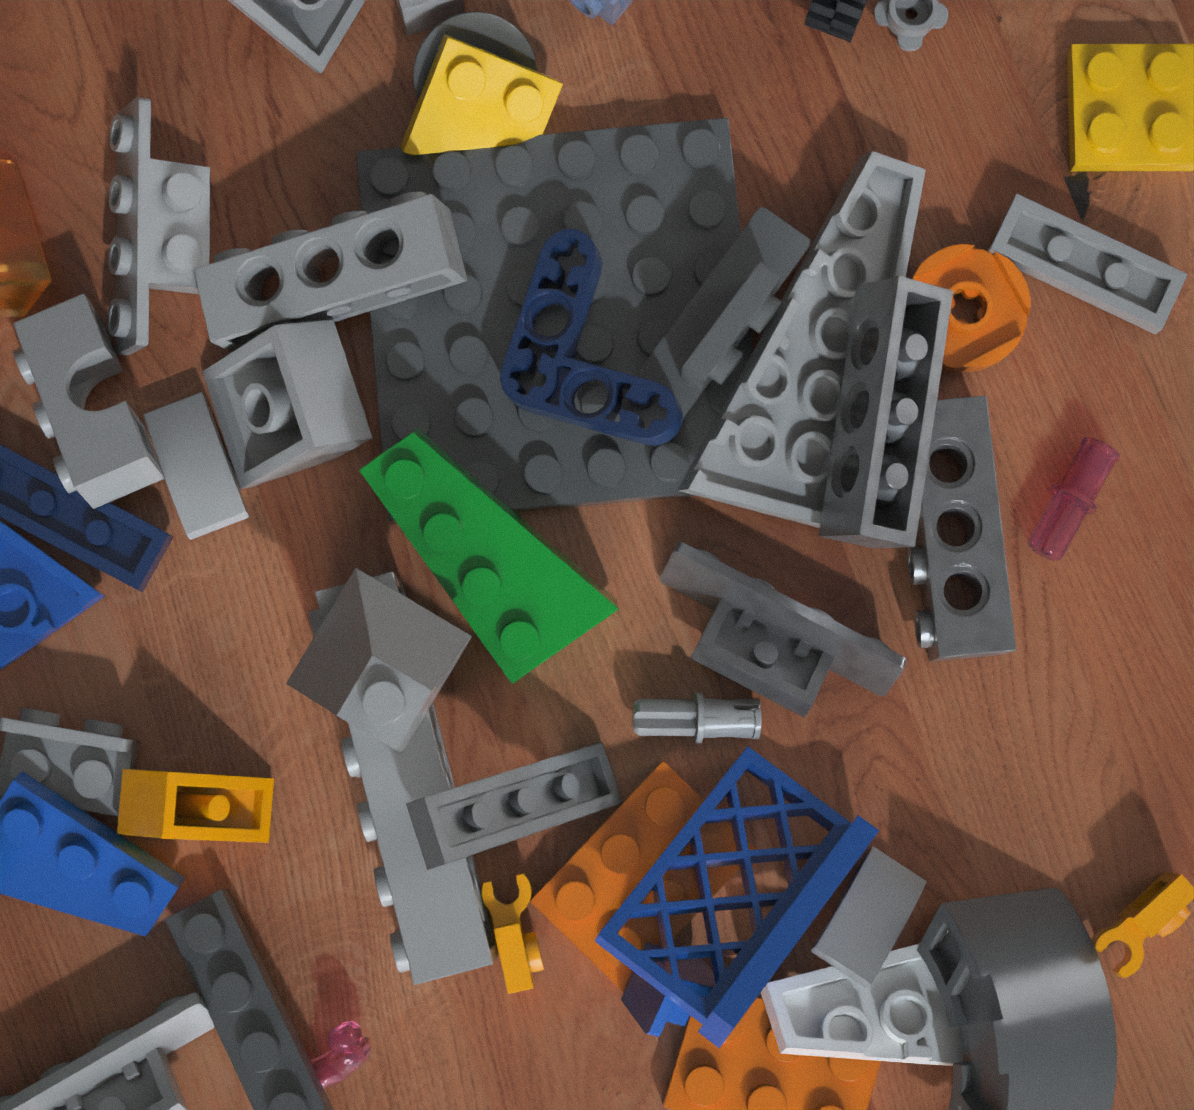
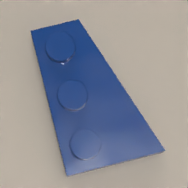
M0 521L1 671L105 597L96 588L2 521Z
M23 771L13 779L0 800V894L146 937L185 880L184 876Z

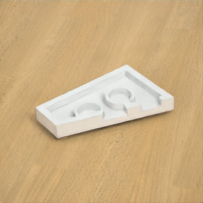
M919 944L890 951L874 981L866 988L831 966L769 982L761 991L781 1054L953 1066V1063L963 1061L959 1025L949 1027L939 990L926 963L917 951Z

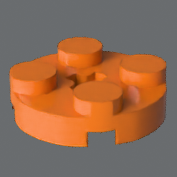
M968 244L945 247L925 259L912 277L913 280L952 290L953 296L962 293L966 300L977 298L981 302L982 307L975 313L977 322L973 324H968L964 319L956 320L950 311L942 371L975 372L994 366L1014 350L1024 334L1031 306L1028 285L1016 265L996 251L994 254H991L984 249H974L975 245ZM952 297L951 310H952V309L954 308V306L956 305V304H955V300H954L953 297Z

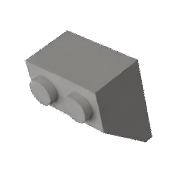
M334 320L274 325L202 371L240 489L250 488L335 460L373 439Z

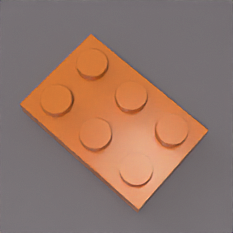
M664 761L653 770L530 900L622 992L625 991L633 971L597 944L595 939L704 802V799ZM728 822L708 823L702 826L700 833L704 854L736 851L732 826ZM748 842V848H749V850H756V849ZM690 843L679 856L692 855ZM739 865L707 867L712 897L740 869ZM695 868L669 870L662 877L667 902L700 899ZM653 890L642 904L655 903ZM697 913L669 915L673 939ZM657 916L629 919L618 933L638 950H643L646 942L662 946Z
M758 996L720 1048L698 1032L702 1024L691 1015L689 1016L662 1103L663 1107L672 1110H867L881 1061L781 1054L763 998Z

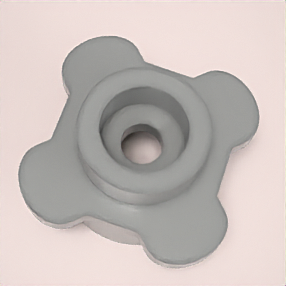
M882 0L877 3L874 9V19L878 25L887 26L897 36V44L902 50L915 51L921 47L923 37L932 29H941L945 26L948 20V10L944 4L938 3V0ZM907 10H914L917 17L915 19H908L905 12Z

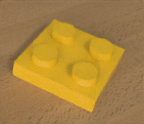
M1071 44L1066 52L1070 172L1194 171V44Z

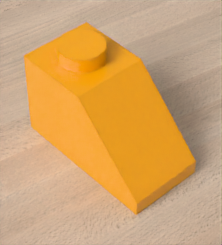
M122 769L117 834L161 839L269 843L274 778Z

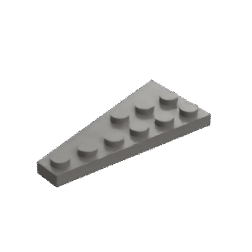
M874 151L859 157L785 292L780 306L768 323L677 491L820 528L857 285L895 276L906 277L926 169Z

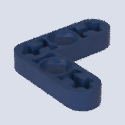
M564 229L555 232L546 240L541 249L501 368L500 382L502 390L517 407L527 412L644 445L657 446L668 442L678 433L683 418L681 405L668 387L655 381L573 359L601 275L603 261L599 250L587 234L577 229ZM574 248H578V252L585 260L583 267L579 265L572 266L565 284L572 293H576V296L571 298L566 293L560 291L565 278V270L559 264L558 259L560 256L570 257ZM549 284H553L558 289H547ZM551 305H560L566 308L568 321L560 333L553 336H543L537 333L535 324L540 311ZM529 343H533L536 347L546 352H557L554 358L542 352L538 364V372L546 379L543 387L532 386L529 394L526 395V390L518 382V378L521 374L531 375L538 359L531 349H527ZM589 381H600L606 384L608 397L601 409L593 413H583L576 409L574 401L579 387ZM629 389L624 397L631 405L642 408H650L653 400L659 399L660 407L667 413L664 421L659 419L653 420L649 429L644 428V422L636 413L621 409L622 390ZM620 412V421L614 422Z

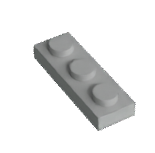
M1016 194L1012 199L987 251L991 254H994L996 251L1011 260L1020 271L1155 335L1163 329L1188 275L1019 194Z

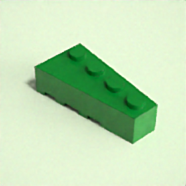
M418 428L359 470L512 684L619 610L616 598L580 570L559 549L552 546L530 527L523 518L488 491L474 476Z

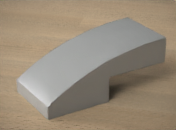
M202 392L143 414L163 476L185 533L190 540L249 518L233 466L226 456L210 405Z
M872 846L839 898L838 902L840 903L810 951L865 988L874 981L893 948L927 881Z

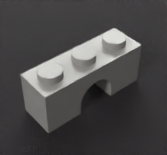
M85 293L13 323L22 346L13 350V355L27 384L35 383L41 400L33 403V409L47 438L55 437L61 455L54 457L53 463L66 491L69 494L78 491L89 505L95 509L165 479L144 424L126 401L100 411L85 410L86 399L90 391L101 381L123 372L105 323Z

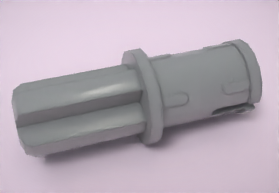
M698 692L694 693L693 700L638 699L634 701L632 708V728L639 736H693L694 743H702L703 738L717 737L759 739L762 725L761 702L759 698H704L703 694Z

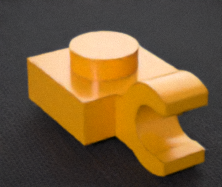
M1164 872L1118 914L1121 917L1110 927L1099 930L1092 937L1091 941L1096 952H1102L1113 941H1120L1125 948L1124 959L1112 969L1116 976L1126 978L1133 975L1140 968L1144 958L1143 942L1146 937L1152 938L1157 933L1161 937H1165L1187 920L1191 911L1186 906L1194 899V887L1182 874Z
M525 873L516 875L519 896L512 903H503L496 898L492 881L484 882L482 886V899L492 916L494 934L508 994L533 989L535 985L533 972L544 970L536 931L524 934L520 920L521 912L529 904L532 895L531 883Z

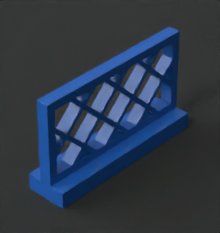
M747 746L597 935L595 942L700 1022L702 1026L698 1032L720 1048L879 830L859 815L852 823ZM746 771L769 787L772 805L740 806L736 783ZM726 797L728 808L717 809ZM784 799H786V800L789 801L790 803H789V804H785ZM809 816L829 831V833L820 845L793 847L788 817ZM775 818L781 848L749 850L744 821ZM731 822L736 851L704 854L700 833L702 826L708 823ZM690 843L692 855L679 856ZM809 859L800 872H798L796 860ZM783 861L788 882V888L785 892L757 894L752 864ZM739 865L745 895L712 898L707 867ZM695 868L700 899L667 902L662 878L664 874L669 870ZM653 890L655 903L642 904ZM773 906L764 920H762L760 907ZM747 908L752 936L749 940L720 943L715 911ZM702 912L708 944L674 947L669 915ZM657 916L662 948L638 950L618 933L629 919ZM737 955L725 970L723 956ZM711 958L715 985L704 1000L680 982L677 960ZM655 962H665L666 970Z

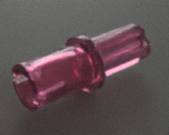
M1091 437L1082 439L1081 446L1060 484L1053 483L1049 489L1053 497L1028 540V545L1035 553L1052 561L1060 560L1064 556L1086 514H1094L1098 508L1094 500L1114 464L1118 462L1120 454L1111 446Z

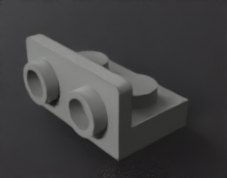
M22 708L20 720L0 717V731H6L0 761V796L4 795L13 779L23 771L81 810L113 816L119 815L122 769L135 770L140 741L122 738L124 725L85 719L83 731L59 727L61 714Z

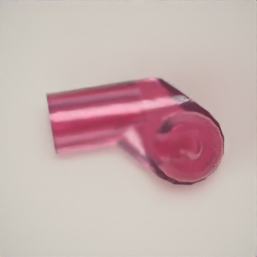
M348 1021L333 1028L328 1034V1044L332 1050L310 1060L324 1090L346 1080L370 1057V1039L363 1037L362 1029L356 1022Z

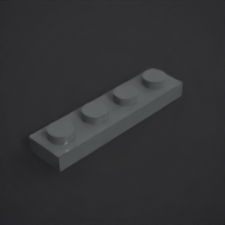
M603 742L432 794L406 803L426 868L429 870L623 802Z
M220 889L165 919L196 988L209 1010L210 1018L253 1110H334L228 889Z

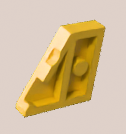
M444 34L400 148L404 153L421 155L517 145L535 136L543 135L563 83L553 77Z

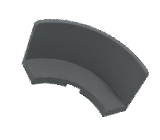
M1046 888L941 903L917 951L926 963L939 990L949 1027L958 1025L960 1027L963 1061L953 1063V1082L948 1110H1111L1117 1073L1116 1030L1111 998L1101 963L1089 934L1064 893L1057 888Z

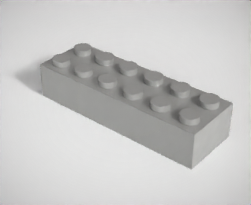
M394 572L372 577L407 598L404 584ZM346 584L315 592L319 608L309 611L314 636ZM434 702L403 753L390 748L348 723L351 736L341 739L342 751L350 777H362L367 801L357 803V809L364 837L367 842L378 841L384 864L374 868L373 871L382 906L394 905L400 929L390 933V941L399 973L410 970L413 984L417 985L492 965L498 953L486 906L482 899V890L473 855L427 870L406 803L455 788Z

